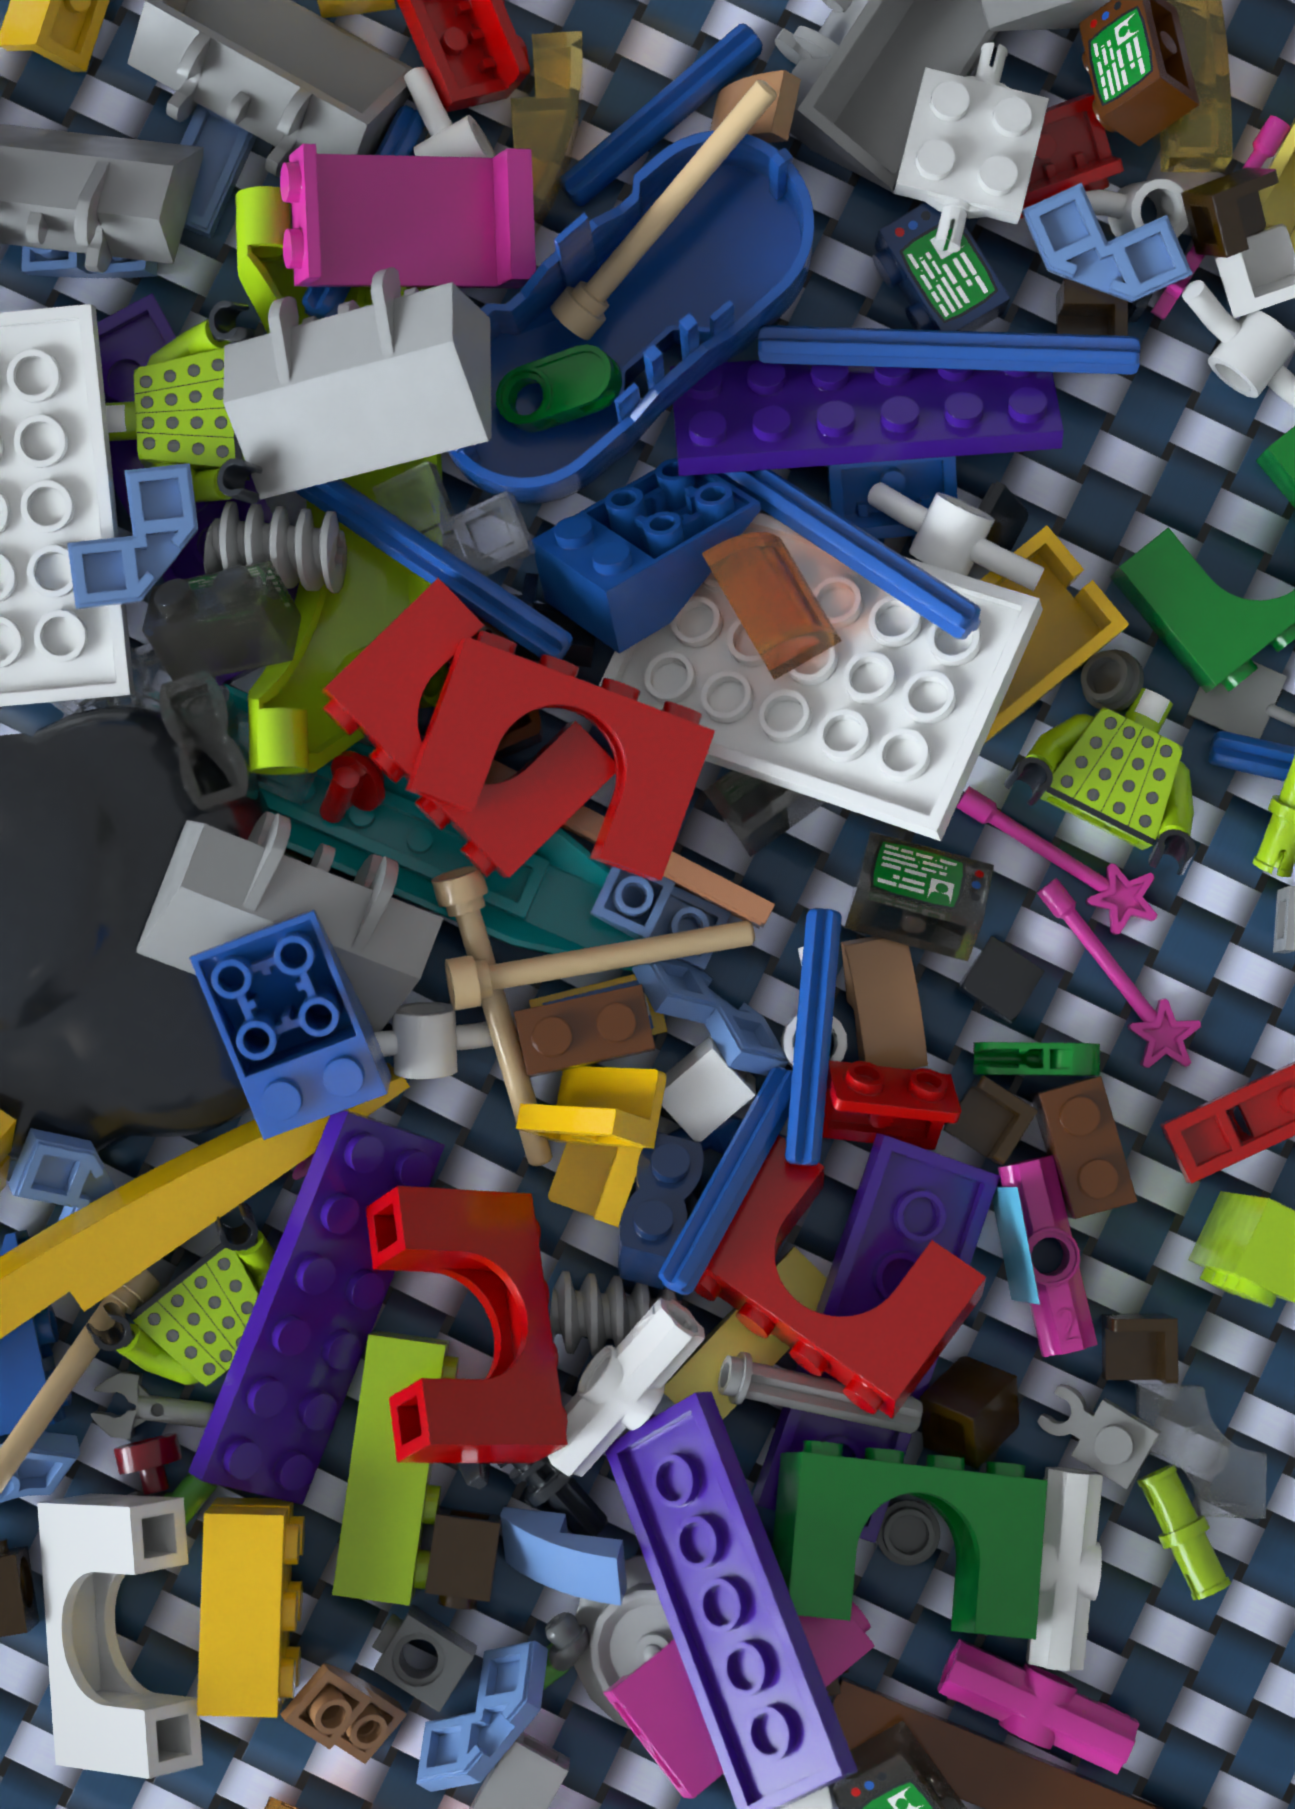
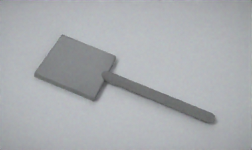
M1256 662L1254 663L1258 669L1229 692L1221 683L1207 693L1199 687L1187 714L1222 731L1260 739L1269 717L1295 728V714L1275 705L1287 676Z

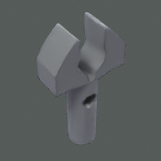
M122 1371L106 1379L94 1389V1391L121 1393L129 1403L136 1405V1408L128 1410L123 1415L103 1411L91 1413V1417L97 1425L110 1437L132 1439L135 1435V1428L144 1421L206 1428L214 1408V1404L208 1402L150 1395L142 1386L143 1373Z

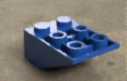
M677 457L666 460L659 464L656 469L624 487L613 490L602 500L574 516L559 521L553 528L531 540L544 599L548 604L620 654L673 621L761 511L760 502L716 474L679 476Z
M315 909L189 957L263 1140L388 1093L392 1077L369 1018Z

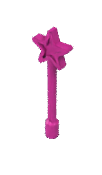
M1270 115L1253 141L1254 150L1242 169L1246 167L1261 168L1267 158L1274 157L1290 132L1291 127L1282 119ZM1194 245L1186 256L1193 274L1205 257V255L1196 254ZM1193 274L1166 287L1151 313L1165 320Z
M968 786L960 798L956 808L981 824H992L1098 891V894L1088 897L1085 902L1087 905L1109 910L1110 933L1112 935L1121 933L1130 916L1147 921H1154L1157 918L1158 914L1143 898L1155 878L1151 872L1129 881L1117 865L1111 863L1106 867L1107 878L999 811L996 802L972 787Z
M1057 877L1037 892L1038 896L1056 918L1063 919L1142 1019L1143 1022L1129 1023L1127 1026L1129 1031L1147 1042L1140 1063L1141 1066L1150 1068L1164 1055H1167L1183 1067L1189 1066L1191 1060L1183 1040L1201 1027V1022L1199 1020L1176 1021L1169 1001L1165 998L1158 1000L1155 1011L1076 911L1075 900Z

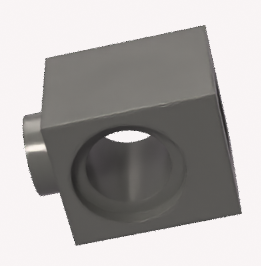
M412 1605L404 1619L392 1613L372 1645V1648L382 1653L373 1671L437 1712H440L473 1660L477 1645L415 1605ZM411 1640H426L435 1647L438 1654V1662L429 1669L420 1670L413 1668L404 1658L403 1646Z

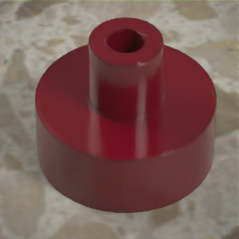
M177 1432L138 1440L113 1449L119 1475L139 1471L144 1495L169 1489L164 1465L183 1458Z

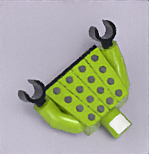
M232 301L218 302L210 311L207 320L186 330L152 354L147 366L134 370L135 401L105 403L109 441L137 440L138 458L145 468L190 463L194 498L197 503L234 498L249 504H255L259 500V494L244 489V484L246 480H250L252 473L257 472L260 474L263 469L258 465L245 461L223 404L224 346L228 345L230 341L240 342L255 337L254 329L236 327L235 325L237 316L249 309V305Z
M1142 688L1135 701L1129 706L1125 716L1102 707L1094 716L1075 714L1043 733L1027 756L1018 763L1005 779L1004 786L1007 789L1016 780L1024 781L1031 787L1033 795L1027 801V804L1033 806L1039 799H1042L1141 850L1153 846L1156 838H1158L1148 858V863L1151 867H1157L1163 854L1170 855L1179 864L1177 875L1182 876L1196 851L1195 843L1190 837L1194 816L1190 770L1180 761L1183 747L1159 734L1173 703L1151 690Z
M247 1203L238 1204L241 1216L245 1222L235 1228L225 1226L222 1223V1219L217 1217L215 1224L221 1243L131 1313L129 1316L135 1324L129 1323L117 1304L109 1302L103 1305L107 1314L116 1322L110 1329L105 1331H99L92 1324L87 1323V1331L98 1348L104 1351L116 1350L143 1370L184 1385L200 1382L207 1387L225 1374L230 1368L275 1254L270 1243L262 1232L258 1230L252 1208Z

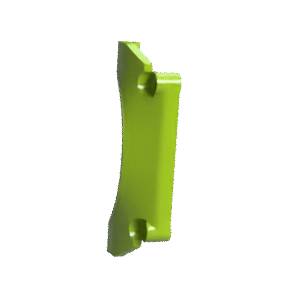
M255 186L242 189L235 194L237 269L239 279L267 334L270 333L268 323L270 306L273 301L291 296L296 299L299 315L298 325H301L304 318L310 317L305 313V307L302 304V298L308 287L294 286V269L286 268L283 257L284 233L286 229H292L291 203L283 202L280 187ZM351 287L343 303L354 300L360 308L372 305L371 287ZM401 287V296L404 295V290L411 288ZM417 288V289H418L419 291H422V290H426V289H429V288ZM441 453L341 479L444 548ZM306 500V509H311L314 527L320 528L326 513ZM338 522L339 530L344 532L347 545V566L342 589L339 593H331L326 584H324L319 591H307L299 582L289 622L277 650L263 673L249 690L248 722L251 773L261 775H301L314 773L365 737L358 729L351 736H348L333 722L323 710V707L330 700L321 690L431 585L340 522ZM448 661L427 683L418 709L436 706L449 671Z

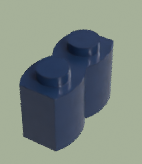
M657 1132L654 1149H642L637 1165L636 1192L628 1200L620 1220L618 1271L621 1279L663 1290L666 1289L659 1278V1271L700 1198L704 1162L701 1143Z

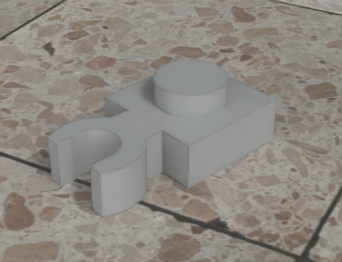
M1060 1384L1057 1386L1054 1394L1069 1403L1071 1416L1067 1421H1057L1052 1416L1043 1413L1037 1421L1040 1427L1052 1435L1064 1436L1072 1434L1080 1439L1071 1456L1123 1488L1128 1489L1162 1431L1107 1398L1101 1401L1094 1413L1087 1409L1085 1399L1078 1390L1068 1385Z

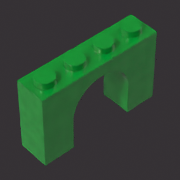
M1294 426L1271 444L1255 461L1295 508ZM1169 527L1119 566L1110 576L1205 693L1212 690L1219 683L1228 692L1258 669L1251 658L1270 643L1278 653L1295 639V589L1284 596L1270 600H1250L1228 593L1207 575Z
M804 1441L803 1452L781 1453L772 1550L799 1616L851 1621L856 1552L863 1527L870 1516L882 1504L899 1495L909 1494L931 1505L942 1516L953 1537L956 1552V1569L951 1631L1036 1640L1048 1480L1025 1478V1465L987 1462L986 1473L964 1471L965 1458L926 1455L925 1466L904 1464V1451L865 1448V1459L842 1457L843 1444L831 1442Z

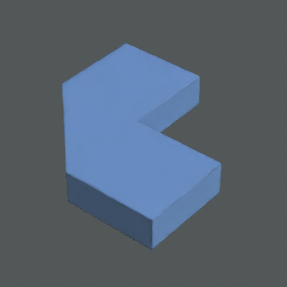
M1082 183L1022 210V215L1048 272L1130 303L1193 274L1167 215L1107 242Z
M190 463L124 470L133 536L67 543L76 609L142 602L197 533L198 522Z
M674 959L637 965L632 968L638 982L642 984L643 991L654 1011L660 1014L704 1023L729 1068L767 1076L772 1068L776 1066L785 1068L789 1063L765 1018L745 1002L737 1010L709 989L708 986L713 981V978L704 971L686 962Z
M30 1128L8 1183L13 1196L63 1205L64 1207L58 1221L116 1189L90 1140Z
M533 1640L484 1651L476 1712L425 1722L416 1784L433 1792L481 1783L541 1710L548 1648Z

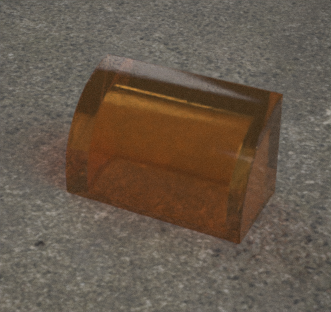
M768 532L742 534L725 540L702 553L715 579L774 680L842 641L784 542L777 535Z

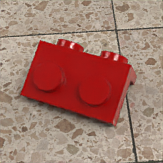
M397 0L424 67L430 75L446 112L507 99L530 73L526 45L515 32L505 8L504 0Z
M1087 93L1046 109L1023 209L1082 183L1085 191L1104 190L1110 186L1108 177L1124 171L1121 158L1112 156L1105 128L1094 114L1092 102L1095 99L1094 94Z
M829 1060L822 1138L874 1143L876 1134L880 1133L923 1149L935 1150L944 1123H957L962 1111L951 1074L938 1073L927 1068L910 1070L877 1066L866 1061L849 1063Z

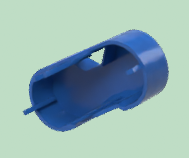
M714 131L689 135L667 146L634 174L632 194L621 204L590 221L589 217L583 213L554 238L556 251L541 263L521 291L506 304L486 303L481 308L490 318L491 439L487 442L448 451L454 464L469 481L495 497L523 504L548 503L573 495L593 482L629 452L661 413L711 370L742 353L758 338L762 326L773 325L790 308L802 290L809 272L814 236V212L807 186L799 171L792 164L793 156L786 148L778 150L762 139L746 134L607 298L609 307L603 313L606 321L590 340H584L567 329L552 313L550 306L567 286L575 288L580 281L587 283ZM588 344L600 348L618 363L622 372L621 390L610 406L544 431L530 433L520 430L508 422L500 414L496 406V391L499 382L509 371L575 346ZM674 344H681L682 361L665 375L662 354ZM646 369L649 391L640 400L639 387L635 383L628 388L627 385ZM529 384L518 393L516 398L518 414L528 415L539 408L543 400V389L540 384Z

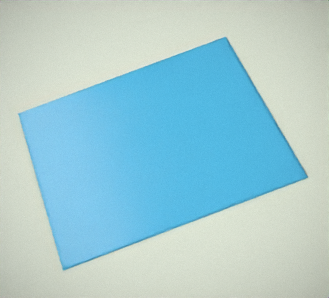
M996 1187L992 1201L1011 1300L1040 1305L1018 1187Z

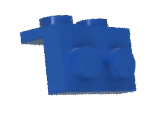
M956 456L827 465L829 508L883 544L885 543V538L909 536L910 540L914 541L917 532L868 503L869 491L875 484L883 482L928 509L938 492L958 499Z

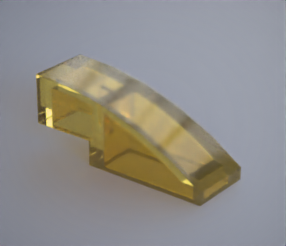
M1166 0L1177 8L1200 105L1161 131V172H1224L1233 158L1230 72L1222 1Z
M582 31L532 34L536 96L511 98L514 149L532 150L535 236L554 204L561 187V176L568 170L578 133L583 98Z

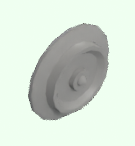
M635 1555L625 1560L627 1589L621 1606L580 1598L575 1614L578 1624L586 1625L590 1636V1643L576 1661L574 1667L590 1699L617 1724L629 1728V1726L603 1692L622 1676L630 1675L674 1639L643 1555Z

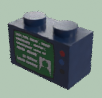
M926 202L878 231L874 246L877 253L872 255V259L878 273L887 286L893 288L898 285L909 302L910 306L905 308V312L914 330L976 331L1004 314L1011 298L966 226H964L960 250L953 253L947 252L952 228H949L943 251L934 247L933 241L936 237L942 212L937 211Z

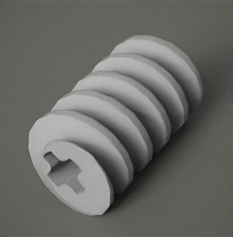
M227 501L221 518H215L209 526L204 546L203 564L207 577L241 569L262 568L272 582L276 580L281 588H294L301 582V585L307 591H319L326 584L331 593H339L343 587L346 574L347 545L344 532L339 530L336 511H327L321 527L315 528L311 509L303 508L300 511L296 525L291 526L289 525L288 512L285 506H277L271 522L265 523L261 504H251L246 520L241 521L237 503Z
M562 1271L552 1292L550 1311L552 1338L554 1341L556 1335L561 1334L566 1353L574 1354L582 1337H587L592 1356H595L605 1347L608 1339L614 1341L616 1348L659 1298L668 1301L673 1299L681 1304V1301H677L675 1291H671L668 1288L665 1290L660 1289L656 1298H652L649 1286L636 1283L630 1296H627L620 1276H613L605 1293H600L596 1276L592 1273L586 1275L579 1291L574 1290L570 1272Z

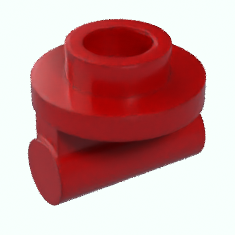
M344 751L334 758L331 765L333 778L319 810L324 820L337 823L344 818L347 809L353 805L360 810L371 811L383 803L385 798L384 776L382 771L369 757L354 751Z

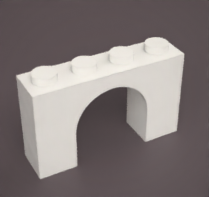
M90 1493L38 1502L55 1764L148 1779L203 1765L200 1716H197V1698L155 1693L143 1687L133 1677L122 1657L115 1627L116 1598L120 1584L126 1574L136 1575L188 1564L184 1498Z

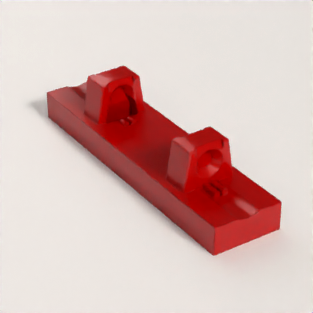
M1295 1061L1160 1124L1187 1183L1192 1184L1295 1136ZM1238 1106L1251 1135L1245 1133L1238 1125L1234 1116L1235 1107Z

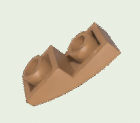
M786 70L752 75L730 83L717 95L710 131L717 129L757 80H764L776 91L777 98L747 134L762 139L767 143L788 141L801 79Z
M903 931L841 942L846 998L848 1004L854 1009L859 1061L870 1062L877 1066L901 1069H915L928 1066L921 1006L906 934Z
M325 1663L322 1664L281 1713L284 1721L329 1750L336 1745L364 1764L367 1763L407 1715L400 1703L382 1690L343 1669Z

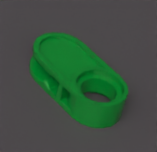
M588 344L575 346L509 371L499 382L496 391V406L500 414L520 430L530 433L544 431L610 406L621 390L622 372L618 363L600 348ZM529 384H540L543 389V400L539 408L528 415L518 414L516 409L518 393Z
M973 1042L974 1075L1100 1076V1044Z

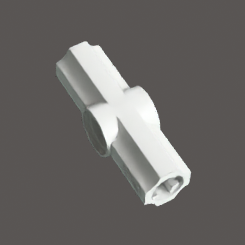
M659 1298L616 1348L608 1345L594 1356L580 1378L577 1393L564 1407L568 1418L566 1431L568 1445L547 1456L555 1468L569 1477L571 1475L583 1477L625 1428L636 1430L650 1418L661 1401L665 1383L705 1339L704 1328L694 1319L688 1309L673 1299L668 1301Z
M1046 1467L1043 1480H1048L1037 1633L1036 1640L1028 1639L1026 1662L1030 1665L1052 1670H1084L1086 1640L1089 1630L1090 1601H1094L1097 1598L1101 1578L1102 1552L1100 1542L1096 1541L1103 1475L1099 1472L1076 1468Z

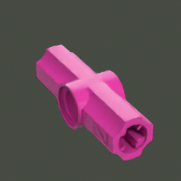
M1053 1155L997 1167L1002 1187H1018L1030 1254L1038 1241L1049 1237L1055 1238L1063 1250L1062 1262L1056 1270L1050 1273H1040L1033 1265L1040 1305L1029 1304L1042 1357L1063 1355L1098 1345L1079 1267L1080 1250L1075 1239L1072 1238Z
M960 1638L947 1659L937 1688L938 1692L947 1696V1698L999 1720L998 1724L1002 1728L1030 1743L1046 1749H1051L1054 1745L1115 1774H1118L1121 1767L1127 1762L1135 1744L1136 1733L1140 1724L1137 1719L1130 1717L1127 1713L1124 1714L1103 1702H1097L1076 1692L1077 1687L1057 1675L1027 1663L1021 1667Z

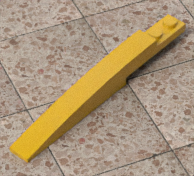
M387 1063L392 1076L388 1093L346 1110L369 1116L410 1086L405 1078L394 1075V1068ZM329 1116L263 1140L256 1120L249 1121L131 1180L0 1257V1339L68 1292L73 1295L84 1312L217 1221V1217L221 1218L237 1207L238 1204L243 1203L314 1154Z

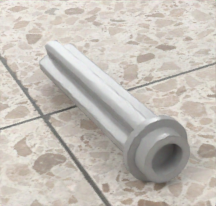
M740 1352L737 1357L726 1356L718 1378L719 1394L728 1396L732 1404L740 1405L746 1398L908 1434L915 1433L918 1430L923 1412L922 1402L909 1396L893 1419L880 1410L876 1414L867 1413L846 1397L843 1392L846 1386L839 1381L752 1362V1356L747 1352Z

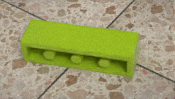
M1220 1191L1188 1260L1204 1268L1199 1278L1200 1280L1231 1295H1237L1258 1304L1260 1302L1271 1308L1276 1298L1295 1303V1211L1270 1198Z
M377 1330L368 1334L332 1595L410 1606L415 1595V1588L424 1590L426 1588L431 1550L421 1549L424 1524L435 1525L436 1513L440 1503L441 1486L430 1485L433 1463H397L389 1397L421 1378L457 1379L459 1357L448 1356L450 1340Z

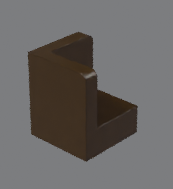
M1246 167L1181 192L1196 254L1228 258L1249 249L1246 237L1261 232L1266 227L1258 191L1279 183L1276 169Z
M1064 278L1056 294V334L1128 336V301Z
M983 1075L976 1076L959 1101L962 1111L958 1122L955 1124L945 1123L942 1130L994 1164L1004 1165L1038 1110Z
M1102 1314V1378L1105 1380H1158L1164 1384H1178V1318L1168 1314Z
M968 1356L960 1357L920 1396V1401L923 1405L921 1416L923 1447L944 1456L965 1458V1464L975 1469H978L1019 1426L1017 1376Z

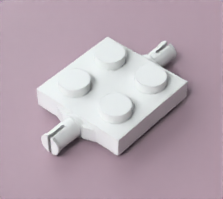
M984 43L981 46V55L975 76L963 77L925 67L893 194L924 201L937 211L942 212L936 237L933 241L934 247L943 251L949 228H952L947 252L953 253L960 250L966 218L988 217L1017 225L1022 213L1049 98L1010 89L1005 84L1000 83L1005 59L1008 55L1007 48L1000 44L998 45L992 67L989 64L995 43Z

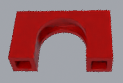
M437 578L321 690L330 700L323 707L325 713L348 736H351L358 729L374 745L376 749L368 756L394 783H397L403 776L409 781L422 745L418 729V707L427 683L455 654L459 641L466 636L472 638L484 624ZM577 721L567 723L514 775L499 783L484 785L474 812L467 813L420 796L414 803L441 831L450 824L467 841L460 851L484 876L488 877L495 870L502 878H510L616 773L615 761Z
M480 631L477 640L467 636L460 640L405 790L467 813L474 812L498 745L509 727L520 717L533 710L558 708L574 712L589 720L601 731L611 747L616 766L615 789L590 858L650 881H662L715 734V730L699 725L702 714L669 701H665L662 710L638 701L641 693L640 690L613 679L604 678L601 687L576 678L579 667L556 657L542 654L539 664L514 654L517 647L516 643L489 632Z
M778 1135L694 1291L709 1301H715L717 1297H720L738 1310L736 1313L737 1319L751 1332L765 1339L772 1334L792 1349L789 1351L790 1356L802 1368L816 1376H821L825 1371L846 1387L843 1389L844 1394L860 1409L870 1414H876L880 1410L893 1419L982 1298L986 1276L931 1240L894 1292L876 1308L854 1316L838 1317L824 1315L802 1305L783 1285L777 1272L775 1260L784 1239L823 1189L825 1166L821 1163L806 1166L787 1162L785 1159L786 1140Z
M396 1186L366 1207L373 1270L432 1272L443 1274L459 1281L482 1304L490 1320L494 1335L493 1361L485 1379L421 1378L389 1397L397 1463H535L568 1445L566 1436L568 1418L561 1401L557 1373L559 1357L557 1347L552 1338L548 1310L550 1294L548 1284L543 1275L539 1247L541 1230L539 1222L535 1218L532 1194Z

